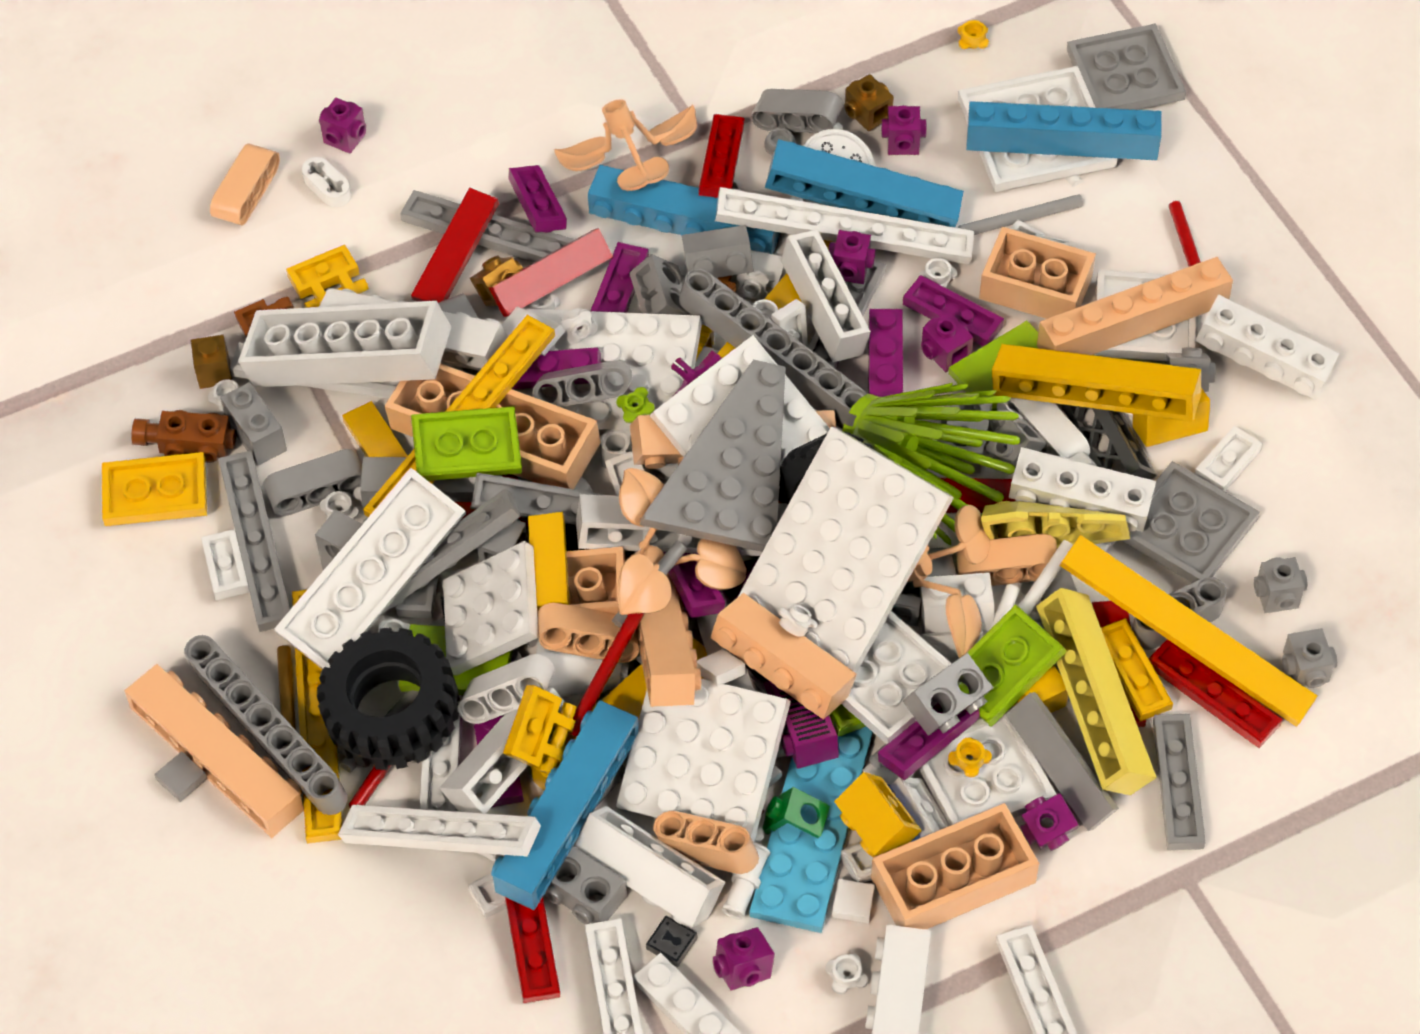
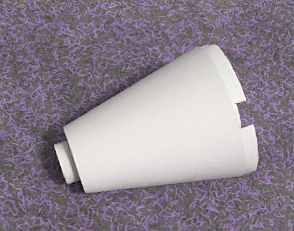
M538 638L536 654L548 657L555 667V673L548 687H553L560 697L585 694L603 660L545 649L541 646ZM629 662L617 663L602 692L612 691L627 677Z

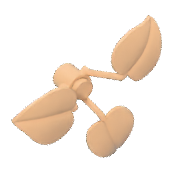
M613 100L602 108L606 120L603 123L605 137L591 138L568 148L554 149L562 166L572 171H582L598 165L605 159V153L612 149L611 134L616 135L620 139L625 138L637 166L624 170L617 178V182L622 190H638L647 186L648 183L653 184L663 180L669 173V165L661 157H653L642 163L630 136L634 132V125L644 134L648 142L654 145L659 142L664 146L673 145L687 139L696 131V110L692 104L684 111L648 131L636 118L634 111H629L625 100Z
M635 468L624 470L623 481L619 490L620 508L626 519L636 526L644 527L640 525V520L664 487V484L654 475ZM650 528L644 540L639 542L640 550L629 556L623 563L618 581L620 615L658 612L670 601V581L664 573L658 571V562L662 559L664 553L660 548L649 544L657 530L655 528ZM700 539L697 544L698 554L682 556L675 564L697 561L695 568L697 579L705 586L717 590L734 588L740 585L747 576L745 564L736 546Z
M973 505L962 506L955 515V532L960 543L927 554L929 551V546L927 545L907 581H913L915 588L926 587L951 594L946 600V616L959 658L964 656L975 645L980 636L982 623L978 606L972 596H962L959 589L925 581L924 579L932 573L933 566L931 560L961 550H964L965 557L970 564L981 563L987 557L990 539L985 534L981 513Z

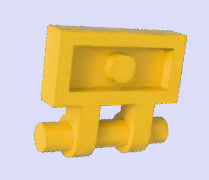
M345 244L286 268L287 277L300 299L312 294L314 296V299L304 303L305 308L319 307L326 294L324 289L338 283L341 285V288L336 290L349 289L357 294L369 290L365 278L352 282L351 278L360 275L359 267Z
M526 685L503 754L533 767H539L543 757L544 760L540 771L549 775L550 771L554 767L556 768L557 764L563 760L564 751L562 749L568 732L573 731L576 722L573 720L577 706L563 702L559 713L558 710L562 698L538 686ZM555 727L550 743L548 744L547 742L552 731V728Z

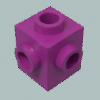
M335 97L331 104L320 113L319 124L321 126L323 143L351 154L366 134L363 108L353 102H347Z
M888 106V119H882L881 137L887 138L888 155H919L920 138H926V119H920V106Z
M839 230L836 243L830 242L828 251L845 282L864 284L867 269H873L876 249L870 248L871 235L862 234L857 231Z
M947 312L939 318H932L925 324L922 330L921 349L928 359H933L946 373L949 371L950 366L972 354L974 337L969 333L967 326L961 320H957L950 312Z
M1059 793L1048 800L1044 796H1040L1025 805L1024 807L1027 812L1022 814L1024 824L1019 826L1030 846L1036 843L1040 850L1048 846L1049 850L1053 851L1069 841L1067 835L1078 829L1079 824ZM1043 819H1050L1054 824L1050 828H1044L1040 825V822Z
M759 927L739 933H731L718 939L716 955L712 959L713 968L716 975L724 979L730 991L745 986L750 987L771 978L775 953Z

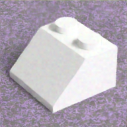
M990 573L933 576L924 579L925 581L959 589L962 596H972L980 612L983 635L991 629L995 613ZM919 587L918 597L921 598L920 618L922 634L951 632L946 616V600L951 594Z

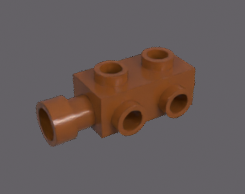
M183 410L162 411L159 423H150L149 419L135 418L132 424L131 439L133 445L147 446L149 443H157L159 453H164L165 456L203 452L205 462L212 463L217 458L227 456L228 449L235 448L236 430L231 429L229 416L218 413H188Z

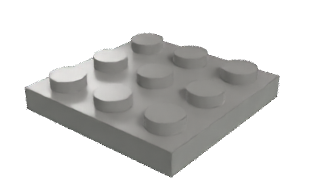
M1156 23L1067 42L1068 55L1073 66H1078L1095 108L1138 110L1185 100L1186 90Z
M1172 461L1156 480L1143 532L1132 531L1130 532V539L1121 541L1193 583L1202 578L1215 575L1258 520L1260 512Z

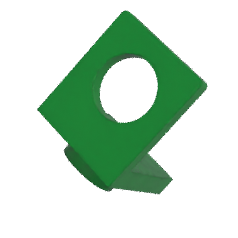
M792 787L770 800L766 808L762 829L764 834L768 835L771 831H775L788 823L819 838L822 836L830 805ZM803 805H810L816 810L817 821L815 824H809L803 820L801 816Z

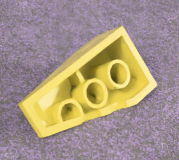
M1001 501L994 505L985 506L981 516L985 534L990 540L1047 534L1056 539L1058 549L1063 540H1067L1074 545L1080 535L1093 544L1130 539L1126 516L1122 514L1024 501Z

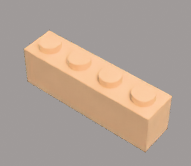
M742 593L717 615L710 638L775 684L776 687L793 697L806 709L824 720L849 697L857 674L805 636L799 637L787 632L779 624L780 618L745 593Z

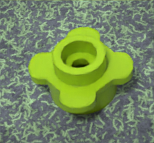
M638 387L634 392L617 398L616 404L619 408H622L624 412L623 419L626 423H632L638 415H651L655 411L654 404L649 402L647 398L648 391L646 388ZM638 403V406L633 407V404Z

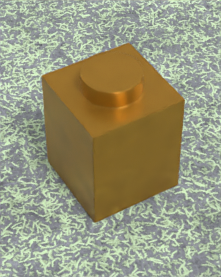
M224 334L191 339L193 365L199 388L214 387L219 381L232 380L230 359Z

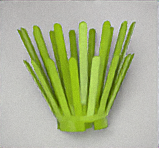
M953 383L884 397L866 394L859 398L849 411V414L856 416L853 426L844 424L842 430L863 438V443L871 444L878 453L953 496L951 505L958 510L962 506L968 505L959 499L962 496L961 491L926 469L937 472L996 502H1001L1004 499V495L1001 492L953 470L956 469L969 475L975 472L974 466L953 457L1008 474L1014 473L1015 467L1010 463L936 440L971 447H981L983 444L982 440L1009 445H1018L1020 443V438L1014 435L916 420L981 422L984 419L1016 420L1019 418L1016 412L960 410L959 407H932L1006 403L1011 399L1008 396H991L997 390L936 395L964 390L969 384L953 385ZM945 513L941 521L955 532V521ZM938 526L933 537L936 539L938 535L946 544L951 545L950 537Z

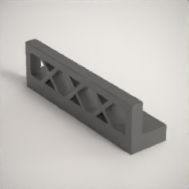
M1061 404L1068 419L1078 428L1089 443V457L1098 467L1112 470L1113 461L1116 460L1123 463L1127 470L1124 472L1126 474L1150 480L1157 476L1122 412ZM1085 409H1092L1095 413L1092 428L1084 427L1082 424ZM1099 434L1107 435L1109 438L1106 454L1099 453L1096 449Z

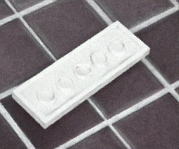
M410 468L275 627V632L321 669L330 667L328 659L335 651L340 653L343 650L342 645L350 639L353 641L360 639V634L370 629L466 514L465 510Z

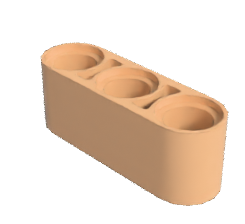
M250 143L245 144L212 198L210 205L211 216L243 226L248 221L278 170L280 162L279 153Z
M1047 534L990 540L987 557L978 564L968 563L964 550L957 552L958 575L990 573L992 586L1036 581L1057 550L1056 539Z
M560 603L545 604L537 611L539 642L541 646L551 651L603 660L620 628L612 621L616 615L614 613ZM635 630L618 663L632 661L639 654L637 630Z
M678 811L664 812L654 821L653 829L657 838L698 865L736 874H744L753 870L758 864V852L749 832L744 827Z

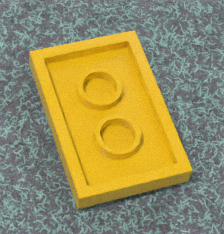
M203 452L102 463V519L104 526L207 516L206 463Z

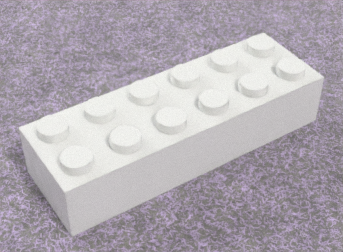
M437 301L256 310L238 363L254 387L436 379L452 326Z

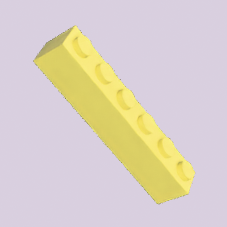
M1059 588L1039 603L1036 608L1044 630L1067 651L1056 663L1102 789L1132 795L1156 779V774L1089 595Z

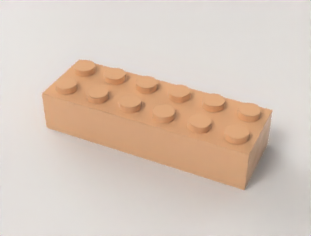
M440 363L436 379L400 381L384 406L390 428L413 437L411 414L445 412L475 376ZM511 389L496 408L515 406L522 473L513 475L535 483L574 489L601 443L597 420Z

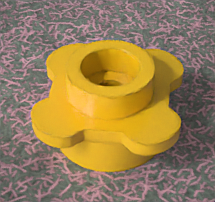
M970 20L958 27L957 32L961 37L958 45L962 49H975L978 47L985 49L988 47L989 40L986 38L988 28L982 22Z
M973 738L962 739L957 745L956 751H951L948 755L949 763L953 766L957 765L964 770V774L967 777H976L979 774V769L984 764L990 763L992 758L991 752L985 749L981 742ZM967 756H973V759L969 760L967 759Z

